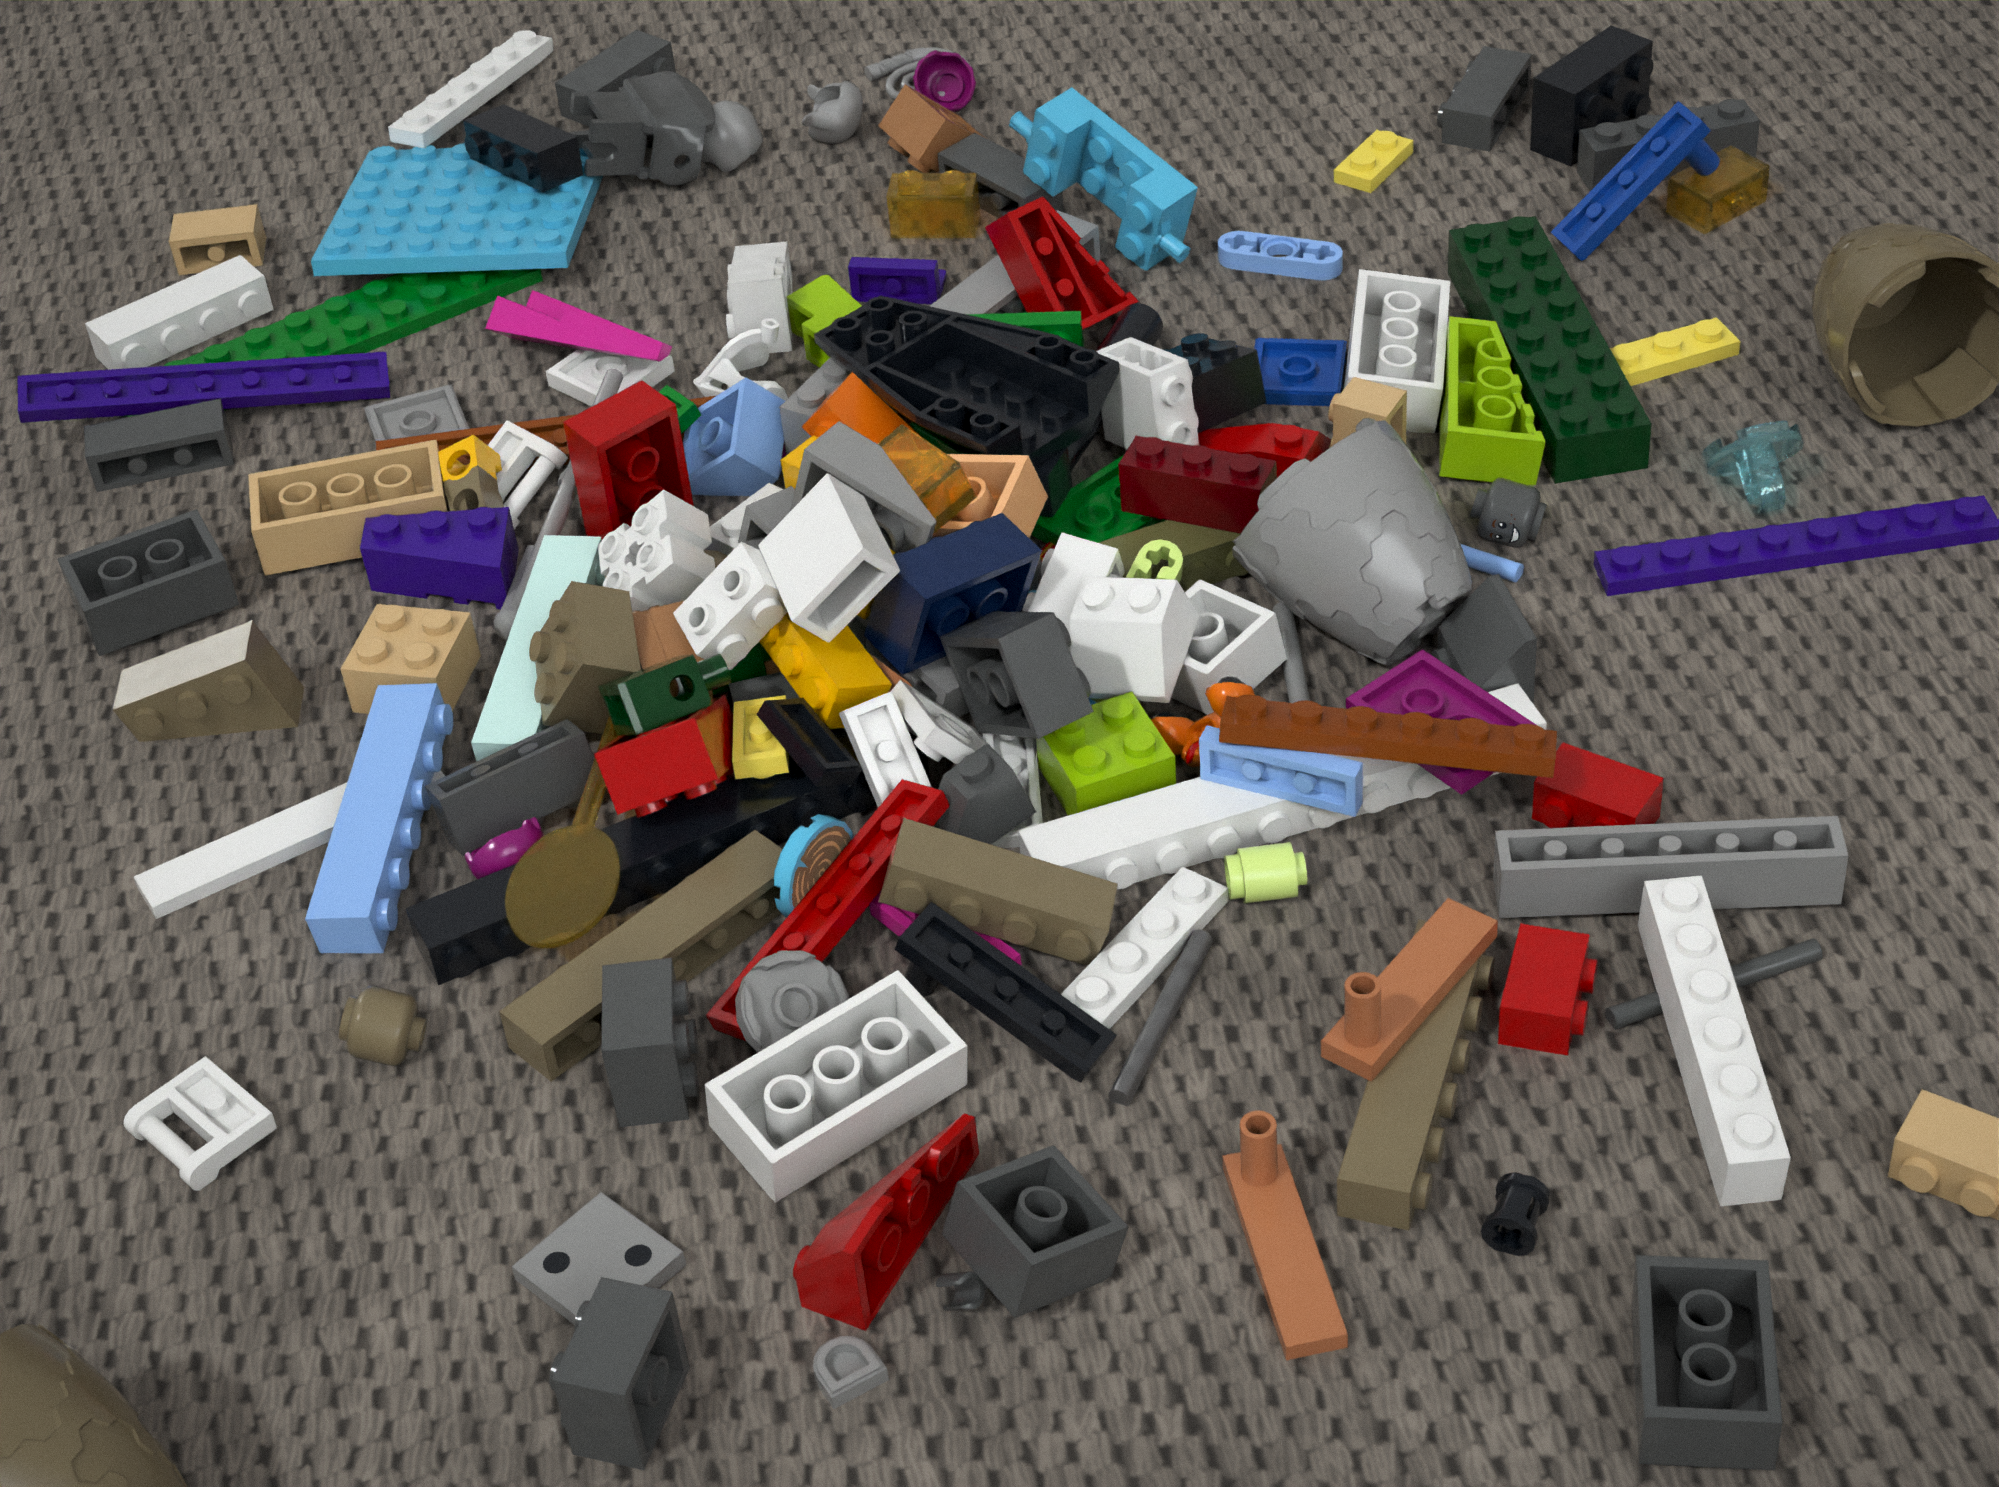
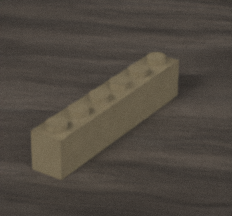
M752 831L695 873L687 876L681 883L657 900L646 905L640 912L612 932L604 935L599 941L574 959L560 966L554 973L526 993L515 998L509 1005L499 1011L508 1047L552 1082L601 1046L602 965L672 958L676 980L690 981L781 914L776 908L774 899L780 898V888L774 886V871L782 848L758 831Z
M1418 919L1414 935L1427 921ZM1486 950L1372 1082L1367 1081L1337 1177V1216L1410 1230L1415 1209H1427L1433 1175L1426 1173L1429 1162L1439 1164L1441 1161L1446 1129L1439 1126L1442 1117L1453 1118L1458 1097V1083H1453L1452 1081L1455 1073L1461 1075L1466 1073L1471 1040L1465 1039L1467 1031H1478L1483 1008V998L1477 997L1479 989L1489 991L1493 978L1495 957L1486 955Z

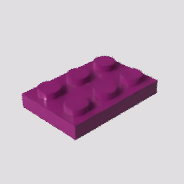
M1423 649L1346 698V709L1364 706L1372 708L1376 712L1404 715L1409 712H1421L1428 714L1432 718L1461 720L1464 718H1477L1484 720L1488 724L1517 726L1520 724L1536 725ZM1418 764L1461 795L1495 773L1492 771Z

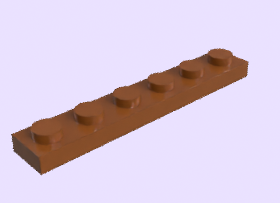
M1243 695L1240 697H1226L1220 722L1219 742L1553 778L1557 731L1544 730L1542 727L1534 724L1506 726L1488 724L1484 720L1477 718L1449 720L1432 718L1428 714L1421 712H1409L1402 715L1376 712L1374 709L1364 706L1345 709L1321 706L1316 702L1307 700L1288 703L1269 701L1257 695Z

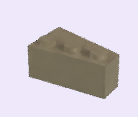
M253 620L121 670L113 711L139 742L298 727L304 686Z

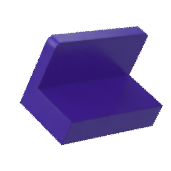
M851 257L848 265L851 295L857 302H867L881 295L917 304H933L941 297L947 278L946 270L938 269V260Z

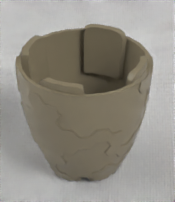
M1879 224L1859 228L1840 237V240L1832 247L1826 259L1822 261L1817 282L1813 288L1812 310L1815 331L1823 355L1840 386L1859 405L1861 411L1881 424L1888 423L1899 426L1918 427L1955 419L1986 400L1995 391L1996 385L1999 383V263L1968 242L1918 225Z
M20 1324L0 1334V1487H188L168 1452L160 1441L149 1433L138 1418L139 1413L102 1374L73 1348L40 1324L38 1326Z

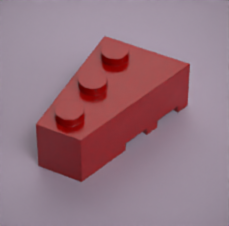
M1043 196L1003 215L985 227L1026 312L1081 311L1082 328L1084 330L1124 310L1128 305L1139 302L1130 291L1125 293L1108 275L1110 269L1102 260L1096 261L1079 243L1081 237Z

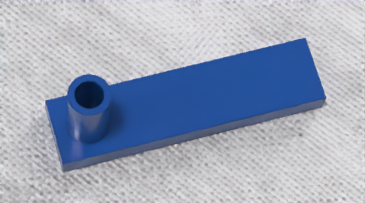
M1678 101L1551 233L1580 261L1585 260L1683 159L1700 176H1707L1717 169L1720 158L1704 140L1711 130L1700 118Z

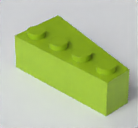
M1449 316L1443 393L1440 403L1439 476L1493 482L1497 478H1506L1525 485H1536L1546 441L1542 432L1535 429L1533 424L1534 412L1531 405L1525 404L1521 395L1522 383L1518 374L1512 373L1510 368L1511 357L1496 321Z

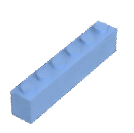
M437 683L377 686L305 917L320 953H384L389 932L394 931L397 926L398 900L401 890H405L409 884V862L412 851L418 849L420 845V823L424 810H429L431 806V800L425 786L431 783L434 772H439L442 768V746L445 736L450 735L453 729L451 706L444 704Z

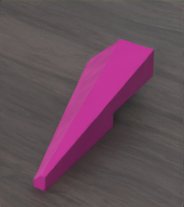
M534 290L531 291L526 306L497 295L485 327L487 330L512 339L659 362L669 356L672 346Z

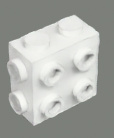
M1132 337L1096 351L1098 354L1118 361L1120 369L1101 408L1105 440L1119 445L1126 450L1136 435L1156 437L1161 440L1192 446L1199 445L1197 431L1199 420L1194 409L1191 386L1193 375L1187 359Z

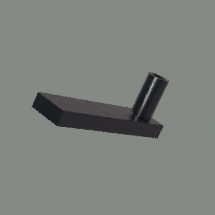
M933 902L924 909L897 941L894 950L910 961L904 977L922 997L932 994L938 982H940L1076 1081L1082 1082L1111 1047L1117 1036Z

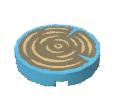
M818 814L810 818L813 820V823L808 828L801 825L789 837L780 853L774 871V886L780 888V898L774 899L776 908L784 917H788L853 839V832L844 821Z

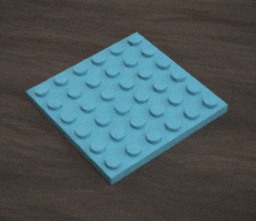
M465 143L457 144L452 148H435L433 145H428L426 148L414 147L412 149L395 150L392 146L377 147L368 152L311 259L314 276L568 268L603 176H586L584 173L585 162L589 158L583 149H579L583 176L541 192L470 159Z

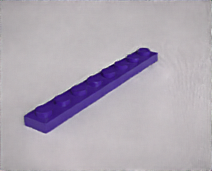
M386 352L17 376L18 415L21 423L141 415L221 399L224 409L390 398Z
M1984 495L1962 497L1955 500L1914 504L1907 507L1879 511H1865L1858 514L1830 518H1816L1809 521L1768 525L1761 528L1733 532H1719L1692 538L1670 539L1664 542L1636 546H1621L1615 549L1594 551L1593 565L1606 595L1613 596L1999 540V520Z

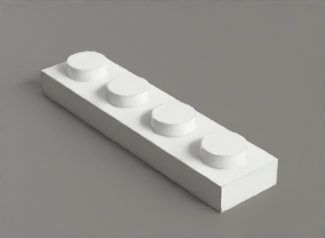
M1182 866L1061 995L1110 1029L1184 950L1193 931L1202 930L1229 901L1228 887Z

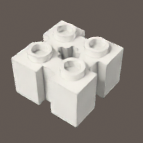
M663 489L647 504H643L637 509L632 519V526L623 523L616 530L609 532L598 544L601 574L606 576L603 587L629 591L632 612L648 610L649 607L656 605L660 607L679 601L684 602L715 570L714 558L704 553V549L712 544L708 514Z

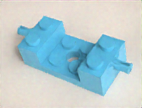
M1072 87L1037 108L1033 122L1023 115L1021 111L1011 117L1009 127L1022 135L1028 143L1023 173L1052 197L1077 182L1088 193L1095 196L1122 219L1115 248L1127 259L1147 271L1168 256L1173 257L1178 263L1187 258L1191 248L1186 246L1183 240L1198 189L1196 185Z

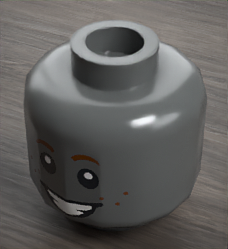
M1497 478L1491 483L1488 491L1478 489L1470 517L1479 519L1477 532L1481 538L1519 548L1524 546L1527 540L1535 542L1547 504L1540 502V492L1535 487L1506 478Z

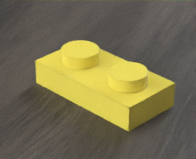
M1374 131L1334 169V182L1372 193L1413 153V140L1397 136L1391 131Z
M786 695L734 702L732 764L735 779L751 777L764 779L775 774L789 773L788 752L757 716L764 701L786 699Z

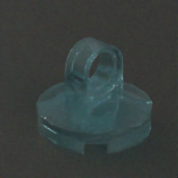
M1776 421L1736 431L1738 440L1724 447L1719 438L1703 449L1702 457L1707 473L1713 477H1728L1739 474L1749 505L1755 504L1758 510L1753 511L1755 514L1783 509L1786 496L1778 463L1802 450L1804 441L1798 424H1794L1789 428L1787 421Z

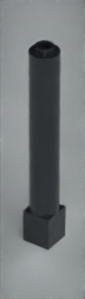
M1135 303L1128 305L1121 312L1096 351L1129 337L1154 346L1163 330V323L1159 314L1145 304ZM1101 410L1090 433L1035 468L1048 495L1040 516L1053 518L1073 487L1071 472L1103 424Z

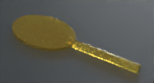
M610 716L608 717L598 750L620 736L616 734ZM594 758L572 825L554 830L534 843L521 857L510 876L505 895L508 922L514 934L530 946L555 948L581 938L602 919L616 895L620 879V864L617 850L612 840L604 832L594 827L607 789L596 758Z

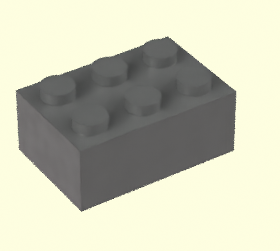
M197 509L58 558L73 604L99 656L239 605L226 560Z
M992 611L939 636L978 732L1039 739L1094 712L1088 699L1091 695L1089 682L1085 674L1075 666L1069 651L1071 646L1070 634L1065 624L1059 618H1056L1054 612Z
M1636 1255L1631 1306L1639 1464L1775 1470L1782 1429V1412L1768 1260Z

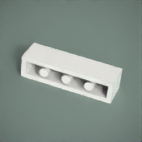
M239 255L89 321L85 325L96 358L108 370L142 368L164 360L274 309L264 275Z

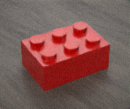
M644 381L637 382L563 422L587 536L601 537L603 540L609 532L616 530L623 523L632 526V519L637 509L641 505L647 504L663 489L694 506L676 404Z
M725 695L711 699L712 705L639 735H620L594 753L617 815L634 809L636 817L645 816L667 806L666 802L678 797L677 793L684 791L686 799H692L717 789L716 784L727 780L726 775L734 772L732 764L733 714Z

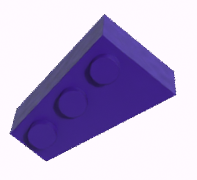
M479 507L473 510L430 511L421 514H385L378 517H368L365 519L360 544V551L371 591L427 599L429 594L453 597L454 603L469 605L471 600L495 603L496 609L500 610L515 577L519 552L509 507Z

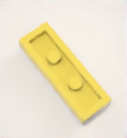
M1716 317L1709 320H1701L1695 324L1668 332H1660L1654 336L1627 344H1619L1610 348L1630 386H1634L1739 355L1740 340Z

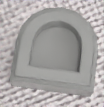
M839 1336L830 1339L819 1347L814 1356L813 1370L817 1385L833 1409L889 1380L887 1368L874 1349L865 1340L854 1336Z

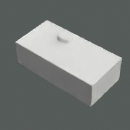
M1359 269L1352 310L1344 388L1353 377L1406 390V431L1435 433L1444 383L1450 281Z
M897 970L705 1084L709 1126L760 1187L776 1203L966 1086L967 1044Z

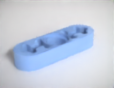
M1247 231L1228 232L1218 239V261L1222 266L1229 269L1313 280H1330L1339 276L1343 270L1342 248L1332 242ZM1280 254L1287 255L1285 257H1273L1274 255Z

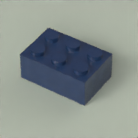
M1000 513L983 521L972 522L967 527L943 537H935L928 543L906 552L895 553L893 557L900 572L875 596L870 607V616L864 636L902 675L947 656L939 636L992 611L1022 612L1042 550L1003 513Z

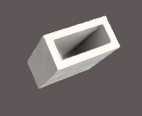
M828 473L758 545L791 621L828 643L900 572L864 496Z

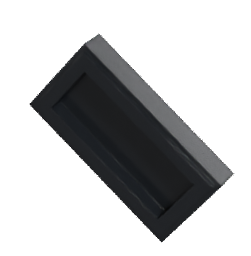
M804 698L767 700L763 702L757 716L816 787L855 782L862 770L859 763Z

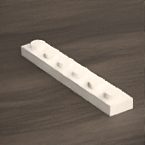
M530 30L514 33L513 37L493 48L487 56L471 64L469 69L458 77L449 80L448 84L434 94L427 96L426 100L412 110L405 112L400 119L388 126L390 142L426 148L543 61L553 51L552 38L536 35L535 32Z

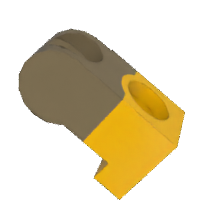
M474 434L438 452L445 497L448 500L450 511L473 510L479 507H504L503 500L498 491L496 473L502 471L500 455ZM464 454H470V463L463 465L457 458Z

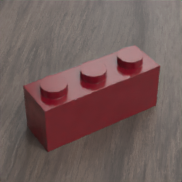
M1137 435L1118 464L1121 511L1239 534L1242 533L1247 524L1259 511L1257 505L1259 495L1277 479L1276 460Z

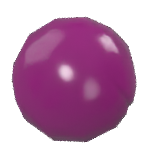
M937 50L929 52L917 63L913 76L916 91L954 113L959 112L972 100L976 87L973 68L963 57L954 52H940ZM944 91L945 95L941 96L938 94V92Z
M533 817L523 821L519 829L494 837L484 846L473 850L471 854L467 852L464 856L472 875L476 879H480L544 853L548 850V846L537 818Z

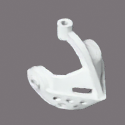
M770 318L763 319L760 329L748 330L731 339L703 373L693 380V383L704 397L717 396L725 391L721 389L723 383L727 384L728 388L744 379L745 377L741 376L739 371L763 366L769 358V349L766 344L777 342L779 322ZM753 381L784 401L788 399L784 388L777 382Z

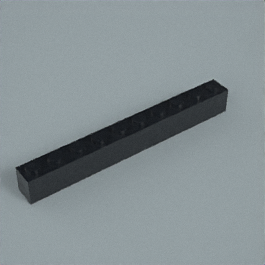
M846 730L835 734L838 740L859 763ZM909 732V734H910V736H911V738H912V741H913V743H914V741H915V739L917 738V736H915V735H913L912 733ZM914 744L930 782L927 755ZM789 755V773L775 774L764 779L753 777L735 779V775L731 776L727 780L716 784L717 789L688 800L686 796H682L667 802L665 808L641 817H636L635 815L406 908L416 946L438 985L456 978L466 977L477 969L506 957L519 955L530 947L559 935H567L588 923L610 914H618L629 906L668 892L687 876L695 873L723 853L728 847L734 845L754 830L776 845L788 841L791 834L801 825L808 828L813 823V820L810 818L815 815H827L840 820L854 813L868 810L871 806L876 805L865 775L861 770L854 783L816 787Z

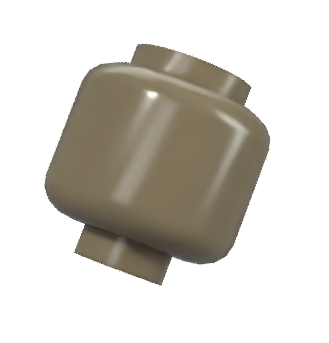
M368 986L361 991L358 997L349 996L340 1023L339 1039L346 1041L348 1052L355 1058L397 1066L405 1060L409 1050L420 1051L427 1028V1019L418 1017V1003L413 996L384 988Z

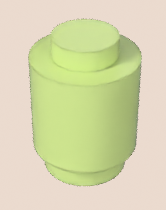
M1291 842L1238 848L1237 854L1224 856L1225 878L1230 900L1243 898L1244 903L1293 898L1298 896L1299 885H1307L1303 852L1294 853Z

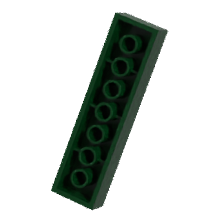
M1518 216L1508 221L1489 224L1475 223L1464 228L1449 230L1448 275L1471 319L1496 321L1511 357L1510 368L1512 373L1518 374L1522 383L1521 395L1525 404L1531 405L1534 412L1533 424L1535 429L1542 432L1546 441L1542 460L1554 484L1648 468L1652 423L1536 216Z

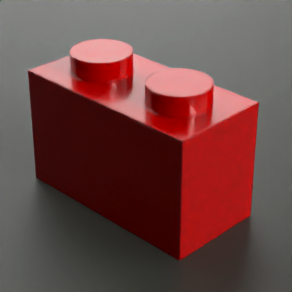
M1563 742L1556 751L1553 778L1538 776L1534 781L1532 819L1544 823L1549 828L1655 824L1661 813L1664 778Z
M1520 923L1500 1003L1498 1044L1568 1056L1572 1036H1584L1589 1001L1581 1000L1582 992L1593 994L1596 982L1598 960L1588 958L1590 934Z

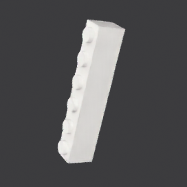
M1702 875L1644 881L1638 929L1720 1206L1781 1200L1791 1157Z

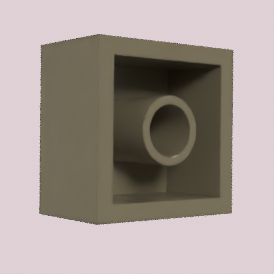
M571 581L560 600L553 602L549 618L542 629L533 634L529 648L530 659L536 665L537 680L534 696L536 702L541 705L543 725L553 726L568 719L582 731L601 734L611 718L598 686L641 670L629 591Z

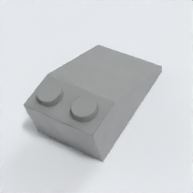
M838 421L804 449L790 511L828 473L864 496L889 548L894 552H906L926 544L932 539L937 521L880 445Z

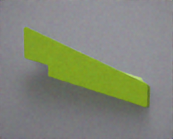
M822 275L787 296L791 331L804 339L806 359L820 368L830 357L815 343L814 334L831 325L837 318L844 317L862 307L829 275Z

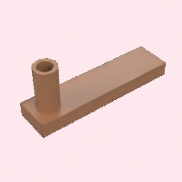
M1447 898L1378 977L1371 973L1358 972L1346 979L1345 1014L1321 1040V1057L1372 1082L1496 939L1498 920Z
M1251 1111L1240 1120V1152L1222 1156L1223 1171L1286 1360L1348 1348L1347 1330L1282 1145L1277 1144L1276 1120L1268 1112Z

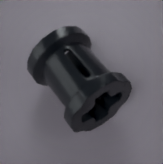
M1517 1172L1508 1173L1499 1178L1495 1195L1497 1204L1494 1212L1485 1217L1481 1228L1482 1238L1488 1246L1496 1251L1516 1256H1524L1533 1251L1538 1239L1537 1230L1535 1229L1538 1216L1545 1213L1549 1205L1550 1191L1545 1184L1536 1177Z

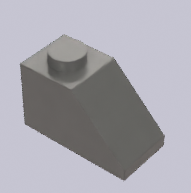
M987 743L976 752L966 756L959 764L943 775L939 790H943L950 806L933 827L992 844L1036 813V810L1013 769Z

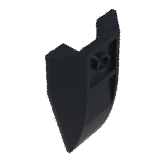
M881 295L868 300L865 305L850 314L837 318L831 325L814 334L815 343L839 367L847 372L848 375L853 372L888 406L934 434L977 454L1028 455L1034 468L1090 433L1120 370L1118 361L1098 354L1095 350L1086 349L1062 339V337L1055 334Z

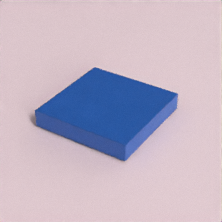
M1256 338L1254 349L1258 353L1267 402L1265 404L1330 406L1334 395L1342 392L1347 341Z

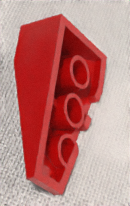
M1277 423L1207 429L1198 433L1199 445L1209 449L1237 454H1251L1259 458L1276 460L1277 478L1296 461L1304 458L1310 462L1329 449L1331 442L1330 438L1319 431Z
M965 1113L826 1223L811 1246L806 1245L801 1249L793 1268V1278L797 1283L801 1307L859 1329L867 1330L953 1196L957 1181L964 1179L978 1157L979 1146L974 1116Z

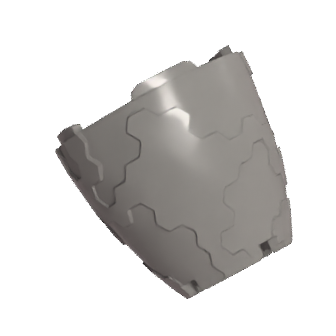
M1364 418L1356 426V432L1334 444L1310 462L1304 458L1294 462L1259 495L1257 502L1259 511L1247 524L1242 533L1232 541L1235 544L1232 548L1233 556L1260 585L1290 611L1347 644L1359 654L1387 666L1394 664L1421 644L1420 639L1425 635L1436 634L1438 627L1472 592L1471 575L1463 549L1436 489L1411 450L1395 429L1385 420L1376 421L1372 418Z

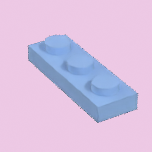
M1208 725L1205 727L1199 738L1200 778L1202 780L1356 817L1363 803V762L1325 753L1219 742L1220 728Z

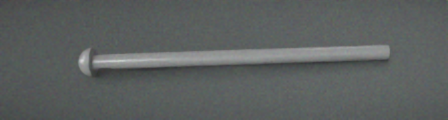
M609 369L606 371L592 406L617 394L623 380V374L619 370ZM571 460L567 468L560 474L557 483L559 489L551 504L535 545H527L501 611L494 618L495 632L506 642L544 535H560L576 496L577 488Z

